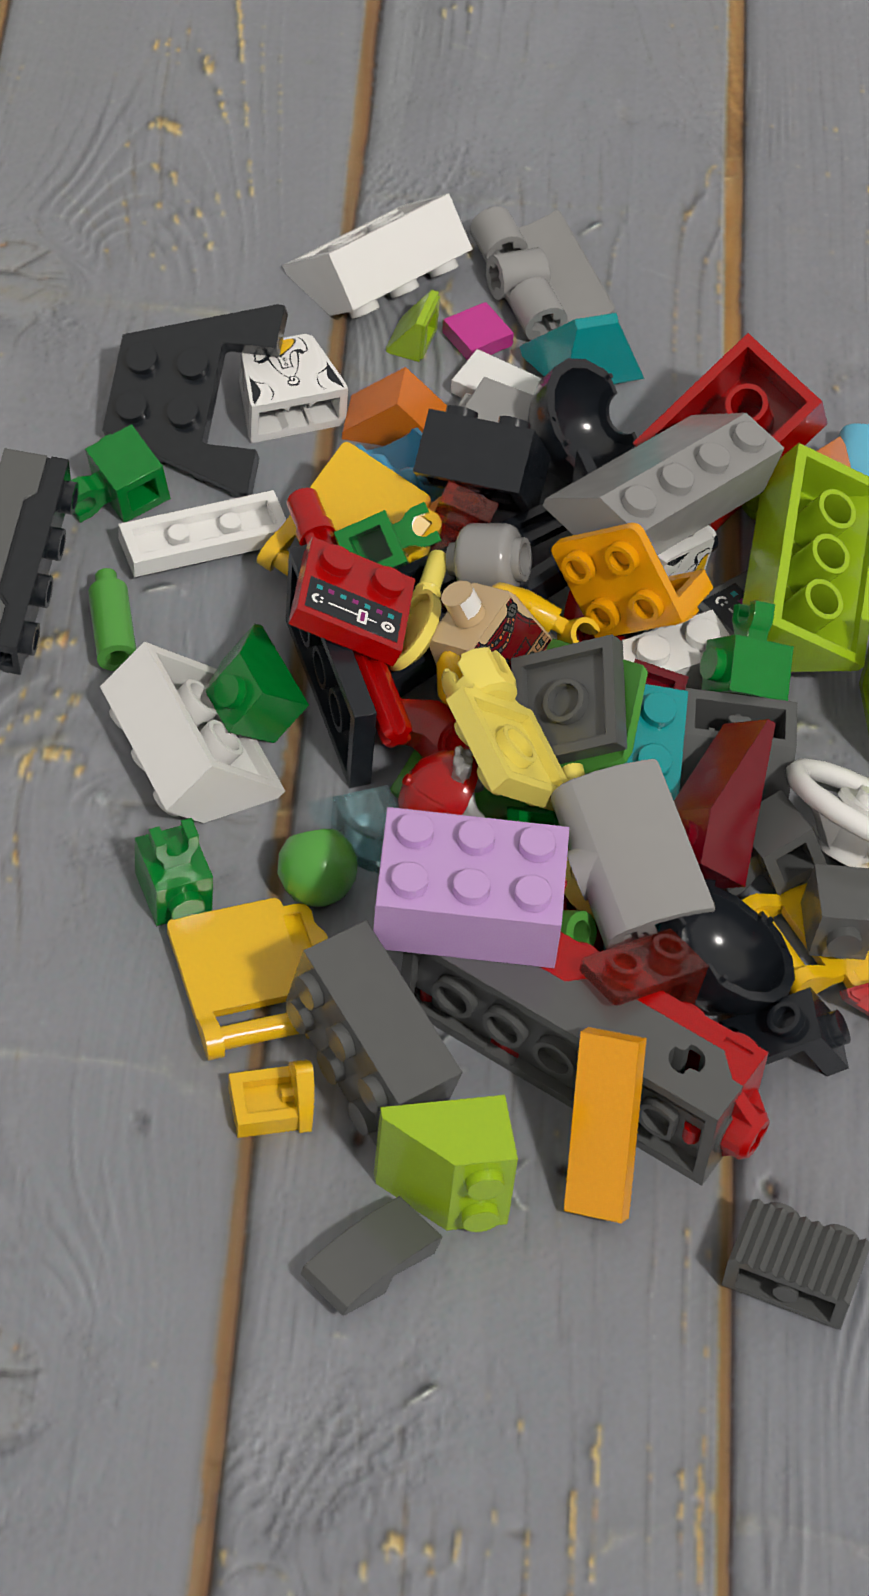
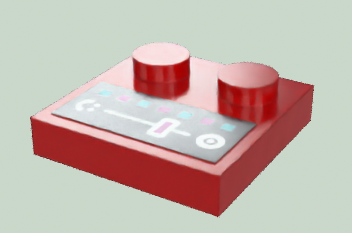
M312 536L303 554L288 624L394 666L403 650L415 578L402 574L395 568L383 566L349 552L342 546L330 544Z

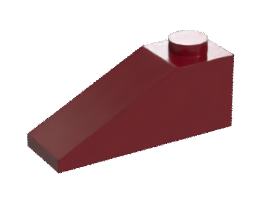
M769 719L724 724L674 800L704 879L716 880L715 886L721 889L746 887L776 724Z

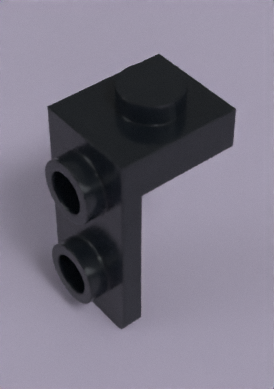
M811 987L785 996L752 1015H736L718 1022L733 1032H740L749 1036L759 1047L769 1052L766 1065L805 1051L827 1077L849 1069L844 1045L849 1044L851 1038L846 1021L839 1010L831 1011Z

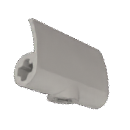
M503 207L487 208L477 214L472 220L470 234L487 263L486 277L490 292L495 299H506L529 340H533L574 319L614 313L615 306L559 210H555L549 215L519 228L510 212Z
M657 760L635 761L594 771L571 779L553 791L551 803L560 826L569 827L567 858L583 898L589 902L608 953L617 956L627 955L647 947L657 937L655 924L679 917L715 911L714 902Z

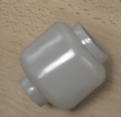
M470 523L460 530L456 543H449L447 547V572L450 576H456L457 581H468L490 587L501 582L519 587L520 583L526 582L530 576L532 565L530 542L527 538L521 537L518 529L513 525L507 523Z

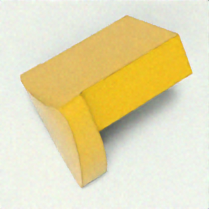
M310 1060L290 1061L288 1066L228 1074V1089L237 1138L298 1130L299 1133L312 1132L314 1070Z

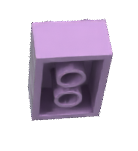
M387 807L373 931L385 950L555 968L562 927L569 827Z

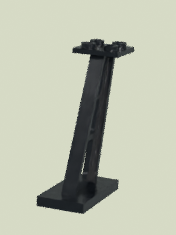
M588 448L577 449L572 483L598 469ZM543 503L500 522L515 526L521 537L529 540L531 548L567 531L543 507ZM307 545L289 548L286 623L349 789L369 785L372 778L377 712L351 649L288 624L302 558ZM444 547L440 550L446 553L447 547ZM428 555L396 569L402 574L415 578L413 591L420 582ZM553 555L532 567L528 580L521 582L519 587L528 589L545 600L568 586ZM447 570L440 589L441 592L448 585L457 582L456 576H450ZM441 608V618H440V621H441L442 618L445 616V614H444L443 611H442V608ZM430 647L419 660L400 671L393 672L389 670L400 698L437 674V666Z

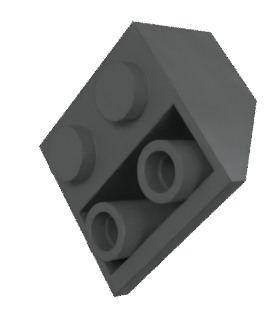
M685 688V691H688L679 792L724 724L769 719L776 724L761 801L780 790L789 799L790 786L785 775L786 767L795 761L797 747V702Z

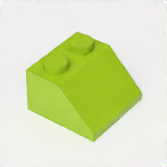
M505 1095L380 1107L374 1166L375 1183L396 1198L400 1196L414 1210L446 1231L466 1229L470 1232H483L497 1225L508 1224L518 1156Z

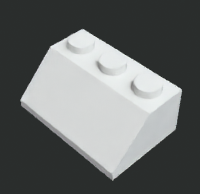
M449 193L401 205L282 266L286 275L329 316L349 312L351 318L354 319L379 308L380 305L377 299L387 293H390L391 298H395L418 288L419 283L416 278L428 272L431 278L455 269L459 266L456 258L472 250V246Z
M143 642L100 688L111 707L109 714L112 720L124 731L133 748L131 750L133 760L146 772L155 789L153 797L159 807L173 817L182 816L206 823L278 799L285 792V789L257 739L229 733L205 692L217 669Z

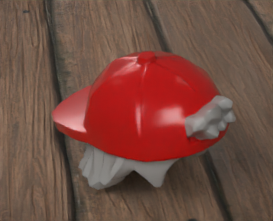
M458 746L455 750H442L422 758L402 780L403 785L399 793L398 808L485 818L478 810L475 802V793L483 791L484 785L478 778L477 768L479 766L471 750Z

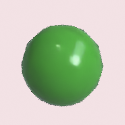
M320 829L293 835L286 840L279 852L277 873L284 890L294 901L305 904L308 907H325L339 901L349 892L356 881L358 859L351 842L338 830Z

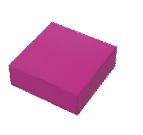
M487 302L443 319V334L467 361L477 349L492 355L513 346L514 332Z

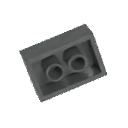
M365 920L303 950L286 999V1011L296 1031L301 1035L307 1033L318 1051L317 1062L326 1080L332 1085L338 1084L347 1098L350 1118L359 1133L363 1136L369 1134L377 1146L380 1107L450 1100L463 1072L368 921Z

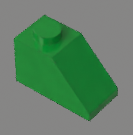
M255 623L221 661L205 691L229 733L276 743L309 706L262 625Z

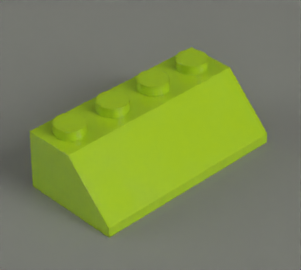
M798 443L779 459L764 492L760 493L742 603L743 605L750 606V601L757 600L775 604L774 619L767 641L794 646L791 672L859 671L865 664L869 635V476L801 443Z

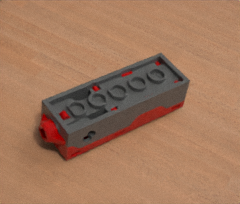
M561 932L555 968L403 952L401 975L433 1026L572 1109L580 1031L587 1027L647 1038L636 1147L702 1186L723 1156H733L738 1160L749 1158L764 1138L770 1121L760 1097L759 1088L769 1052L759 1047L749 1036L740 1032H733L705 1016L694 1004L685 1001L681 1002L655 987L644 975L628 971L605 958L592 945L578 942Z

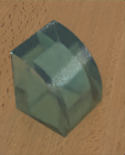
M388 785L335 796L332 803L331 829L338 830L351 842L358 859V867L374 873L380 872L387 807L397 808Z

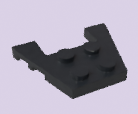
M275 304L123 334L102 429L105 436L114 434L132 424L161 464L165 465L168 463L192 474L200 482L205 483V481H208L230 491L235 498L252 495L259 463V455L256 449L207 443L225 355L228 352L280 357L288 317L285 305Z

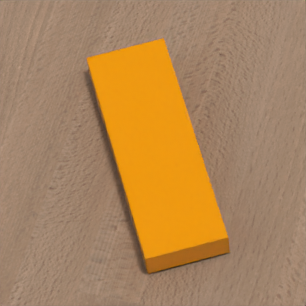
M587 1027L580 1031L563 1211L616 1223H623L629 1218L647 1038Z

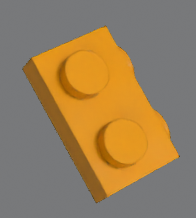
M634 522L560 538L551 548L552 555L584 617L593 619L600 628L599 633L593 634L595 638L611 634L614 636L631 634L686 622L698 613V605L714 588L705 569L667 576L644 528Z

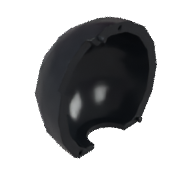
M568 358L555 366L539 381L529 406L528 422L531 424L530 429L536 431L551 456L548 471L567 485L572 484L577 449L588 448L596 468H600L633 449V442L637 439L635 432L627 434L619 431L610 419L609 406L613 397L618 394L611 379L613 378L612 373H608L605 369L586 359Z
M705 879L715 905V911L679 917L658 923L656 937L658 959L665 976L689 1003L709 1013L726 1016L752 1015L789 994L795 980L793 958L782 934L772 923L774 921L773 917L770 916L768 918L763 910L758 914L737 896L715 886L716 880Z

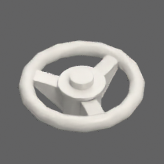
M799 758L786 767L785 776L790 788L812 809L820 837L818 843L821 850L849 867L869 868V778L826 761ZM816 782L840 789L838 792V797L830 793L820 785H818Z

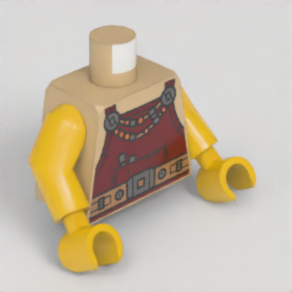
M461 580L448 585L441 595V600L448 612L439 622L429 645L437 666L438 696L449 707L446 701L447 697L443 691L441 676L444 669L449 668L451 672L456 673L458 678L461 679L463 674L457 663L461 659V654L472 649L489 647L491 652L497 650L505 658L511 670V658L546 650V647L552 640L548 634L550 630L557 633V640L574 644L579 642L576 637L577 628L589 635L599 633L600 628L589 617L567 620L560 616L562 609L525 588L501 582L494 584L492 587Z

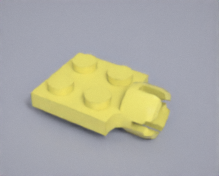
M489 647L472 649L461 654V659L457 664L463 677L459 679L456 673L451 672L447 668L444 669L441 680L443 691L447 697L446 701L456 719L454 723L455 731L459 738L470 748L479 766L477 768L478 778L484 787L494 795L506 796L525 802L532 807L538 806L554 811L551 795L556 788L568 780L533 711L516 701V679L505 658L497 650L491 652Z

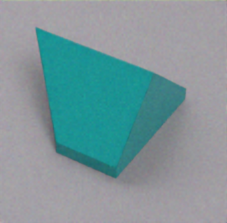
M617 312L574 319L519 346L522 357L543 376L566 359L574 358L586 359L605 369L608 373H612L613 378L611 379L613 384L645 379L621 328Z

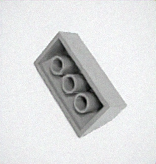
M747 413L691 415L547 497L543 507L573 535L632 522L638 523L644 528L656 554L659 555L764 492L784 447Z

